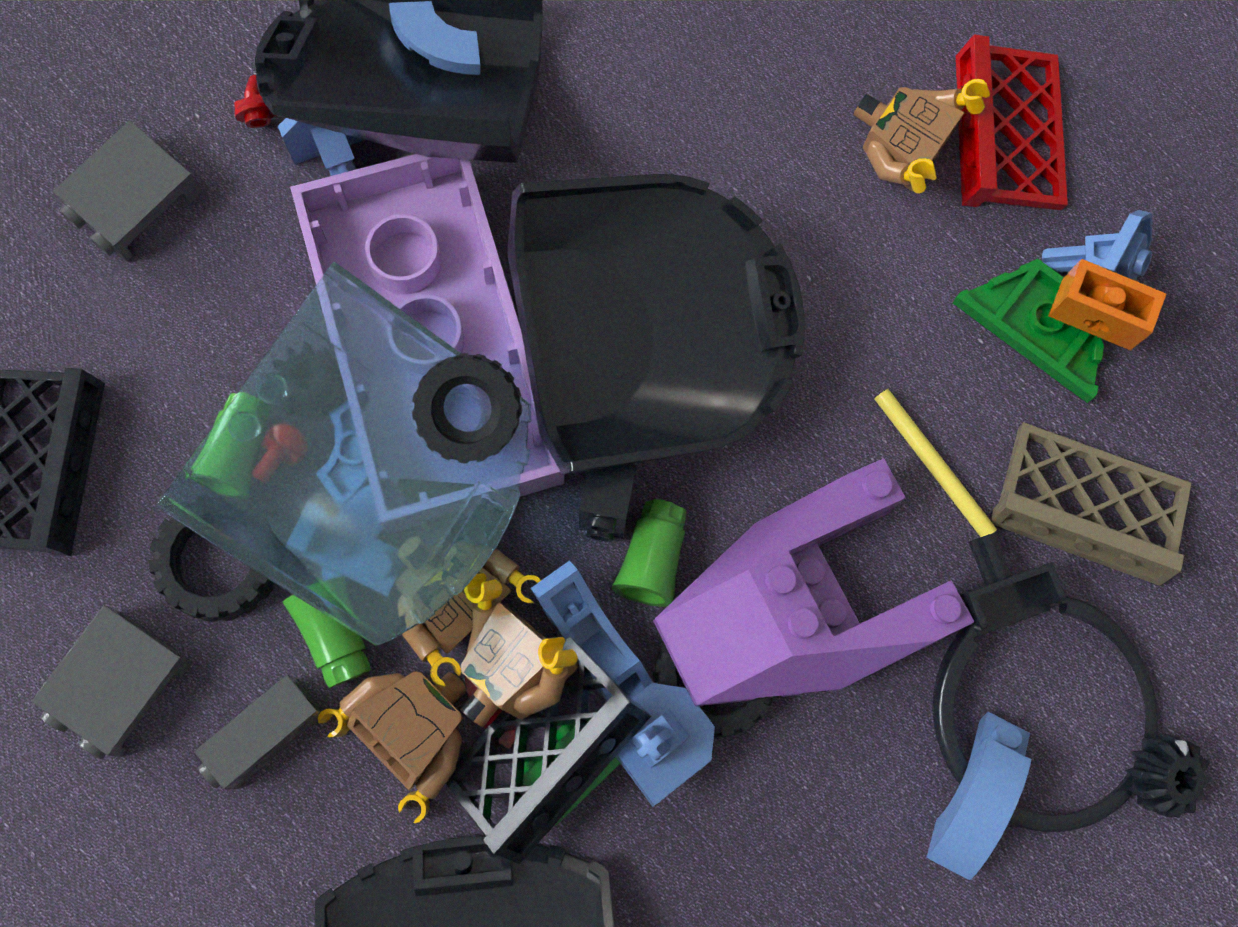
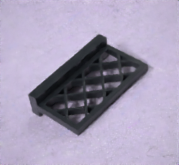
M65 368L64 372L0 370V428L7 423L15 433V436L0 448V470L6 478L0 484V499L14 489L23 502L6 517L0 511V536L4 533L7 537H0V549L39 551L61 556H71L105 386L103 381L83 369ZM6 382L19 383L24 393L10 405L6 406L2 401ZM53 384L61 385L59 400L47 409L39 396ZM32 402L41 415L22 429L14 416ZM49 425L52 429L50 444L38 452L30 439L45 426ZM23 445L32 459L16 472H13L5 459ZM39 468L43 473L41 488L30 496L21 482ZM30 512L34 518L30 539H19L12 526Z
M570 636L566 639L563 650L573 649L576 652L580 661L579 680L565 682L563 692L578 691L576 714L558 716L559 702L548 707L546 717L529 719L528 716L524 719H519L502 711L457 761L454 773L446 782L452 793L486 835L483 841L493 854L518 864L527 857L651 718V715L639 703L634 701ZM591 673L596 677V679H590ZM606 688L612 696L598 712L588 713L589 690ZM575 724L574 739L565 749L555 750L557 726ZM545 727L543 751L526 752L528 729ZM516 730L514 753L497 755L498 739L505 731ZM542 760L541 776L532 786H523L525 762ZM512 763L510 788L493 789L496 764ZM474 766H483L481 790L468 791L461 780ZM509 797L508 813L495 825L490 819L492 798Z

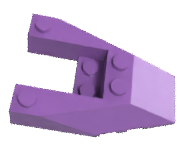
M884 458L829 483L753 524L653 620L695 706L749 701L755 698L773 696L801 695L802 693L827 690L829 692L838 691L975 622L955 585L950 580L861 624L859 623L819 545L887 515L906 499Z

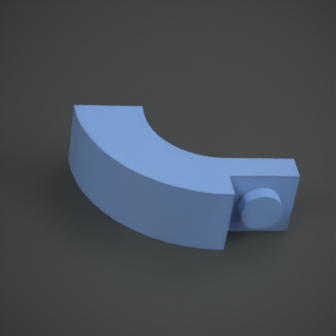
M570 560L531 587V590L543 607V612L559 636L564 637L565 641L569 636L574 639L631 698L653 683L641 661L612 626L578 569ZM591 673L590 679H596V677ZM606 688L598 689L606 701L612 696Z
M987 712L981 718L967 769L949 805L936 819L926 858L968 880H971L977 874L1002 837L1023 791L1032 760L1025 756L1030 736L1029 732L990 712Z

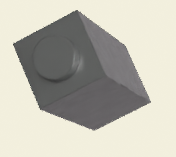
M285 675L194 751L202 761L198 766V770L212 787L218 788L221 785L223 789L236 790L318 721V715L323 710L297 678Z

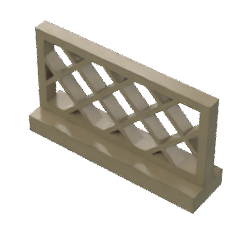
M1023 422L1018 428L999 503L993 508L990 521L997 527L1160 586L1180 573L1182 569L1184 555L1179 554L1178 551L1192 483ZM1028 439L1043 444L1051 458L1035 464L1026 450ZM1072 456L1082 458L1093 473L1077 479L1065 459ZM1023 464L1025 469L1020 471L1021 465ZM1055 464L1067 485L1052 491L1040 470ZM1114 471L1126 474L1135 489L1120 495L1108 474ZM1029 475L1042 496L1032 500L1014 493L1017 480ZM1097 479L1110 500L1094 506L1082 485ZM1159 486L1175 492L1173 506L1163 510L1150 489ZM1072 491L1084 512L1077 515L1065 512L1056 497ZM1136 495H1140L1152 516L1139 522L1125 503V500ZM1114 506L1127 527L1120 531L1107 527L1099 512ZM1156 521L1167 537L1165 548L1151 543L1142 527Z

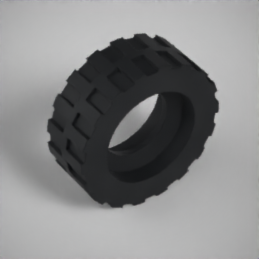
M463 353L440 361L421 378L418 383V389L412 399V402H414V410L411 411L412 419L416 422V432L419 437H423L427 443L426 446L432 452L435 450L441 454V458L448 461L454 459L458 460V463L468 464L469 461L476 460L478 463L485 461L491 455L495 456L510 442L520 423V416L522 414L521 393L519 387H516L513 381L515 378L510 372H506L501 367V363L496 360L491 361L485 355H468V353ZM463 384L475 385L488 395L492 411L490 419L482 428L475 431H462L452 426L447 420L444 412V402L448 393L456 386Z

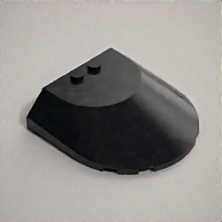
M674 174L526 182L519 184L512 192L507 253L538 430L562 475L697 454L726 446L752 433L755 427L768 414L775 412L785 399L793 384V381L789 379L795 360L802 356L805 315L802 295L793 266L781 243L776 246L773 245L770 238L759 226L763 220L737 197L734 196L731 199H727L717 192L708 189L710 184L708 182Z

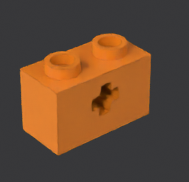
M1081 259L1062 279L1049 317L1131 351L1153 333L1166 293Z

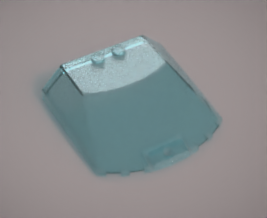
M332 262L155 507L375 646L396 638L416 625L424 623L435 615L436 611L442 608L453 596L458 595L470 583L496 549L519 501L521 494L518 491L521 484L519 481L521 473L524 471V466L528 465L530 449H527L528 423L532 422L531 404L520 397L522 414L515 434L502 451L495 456L487 457L485 461L477 463L475 460L469 461L468 464L458 463V460L450 459L448 461L441 458V454L435 450L432 452L426 446L427 443L423 437L420 438L416 432L417 425L415 420L413 421L411 412L414 410L413 395L418 389L419 381L429 369L440 361L461 353L339 264ZM463 384L453 388L446 396L444 402L445 416L455 428L462 431H475L482 428L490 419L492 411L491 401L481 388L471 384Z

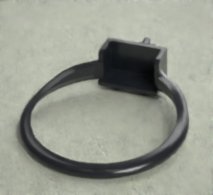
M995 533L969 541L968 543L985 585L960 593L975 622L959 630L947 649L936 676L932 705L934 728L940 751L947 767L959 785L968 763L959 747L955 733L954 701L964 668L979 645L972 639L1049 611V606H1058L1059 612L1062 615L1076 618L1091 625L1107 636L1119 648L1131 665L1142 691L1146 718L1144 738H1156L1158 735V710L1154 687L1140 654L1120 626L1097 607L1084 601L1067 597L1053 562L1011 575ZM1127 773L1110 794L1083 810L1061 815H1044L1028 812L1016 807L1009 823L1017 827L1042 832H1065L1090 826L1115 812L1132 796L1133 793L1128 790V787L1133 777Z

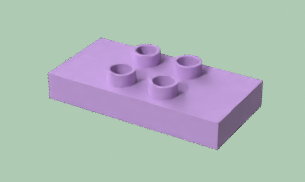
M414 154L291 186L290 189L379 521L387 534L390 535L426 524L425 521L482 504L487 503L490 506L564 484V475L560 472L539 434L521 328L470 161ZM463 353H468V355H485L487 359L491 361L496 360L501 363V367L506 372H510L515 378L513 381L516 387L520 389L522 405L519 426L510 442L505 445L502 451L495 456L487 457L485 461L478 463L476 460L469 461L468 464L458 463V460L454 459L448 461L441 458V454L435 450L432 452L426 446L427 443L423 437L420 438L416 432L417 425L415 420L413 421L411 412L414 410L413 395L418 389V383L421 378L440 361ZM463 384L453 388L446 396L444 402L445 416L455 428L462 431H475L482 428L490 419L492 411L491 401L481 388L471 384ZM398 479L478 486L429 500L426 492L420 493L419 498L421 502L410 505L397 489Z

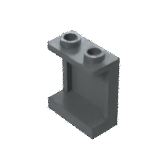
M130 120L52 191L64 204L59 211L79 230L86 225L94 232L89 238L105 254L110 257L116 252L127 262L133 257L127 248L128 245L180 195L191 204L203 193L192 174Z
M103 605L31 702L44 710V713L40 716L44 722L61 732H66L69 728L81 736L82 739L78 743L79 746L93 756L103 759L106 755L123 757L128 750L123 745L173 675L183 677L193 661L120 611Z

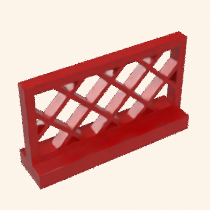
M974 34L956 55L957 89H962L967 82L973 79H982L987 83L990 96L987 98L982 97L985 108L980 114H971L966 106L961 110L964 114L958 126L962 206L979 207L985 201L1054 210L1064 209L1068 205L1058 55L990 45L989 36ZM991 60L1001 61L1012 74L1003 81L991 68ZM1029 65L1045 67L1046 83L1041 86L1025 68ZM1015 77L1032 94L1025 102L1007 85ZM997 93L1014 109L1006 119L993 106V97ZM1035 98L1048 110V120L1045 123L1027 106ZM1017 114L1035 131L1026 140L1009 123ZM998 131H1001L1016 147L1008 157L995 144V134ZM1037 135L1050 147V158L1047 161L1029 144ZM1019 152L1037 169L1028 178L1011 161ZM1001 168L1019 186L1016 190L1009 191L997 188V172ZM1041 173L1052 185L1053 196L1043 195L1031 181Z

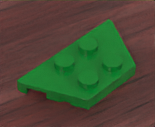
M1040 259L1026 263L1012 273L1005 272L990 279L988 283L970 291L968 289L961 291L952 302L955 306L1083 401L1088 403L1097 395L1098 386L1095 385L1097 366L1102 361L1104 344L1102 338L1049 317L1050 310L1064 277Z

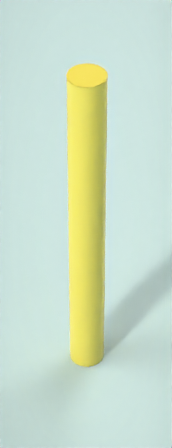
M886 389L875 397L874 400L978 535L983 537L994 533L997 528L891 391Z

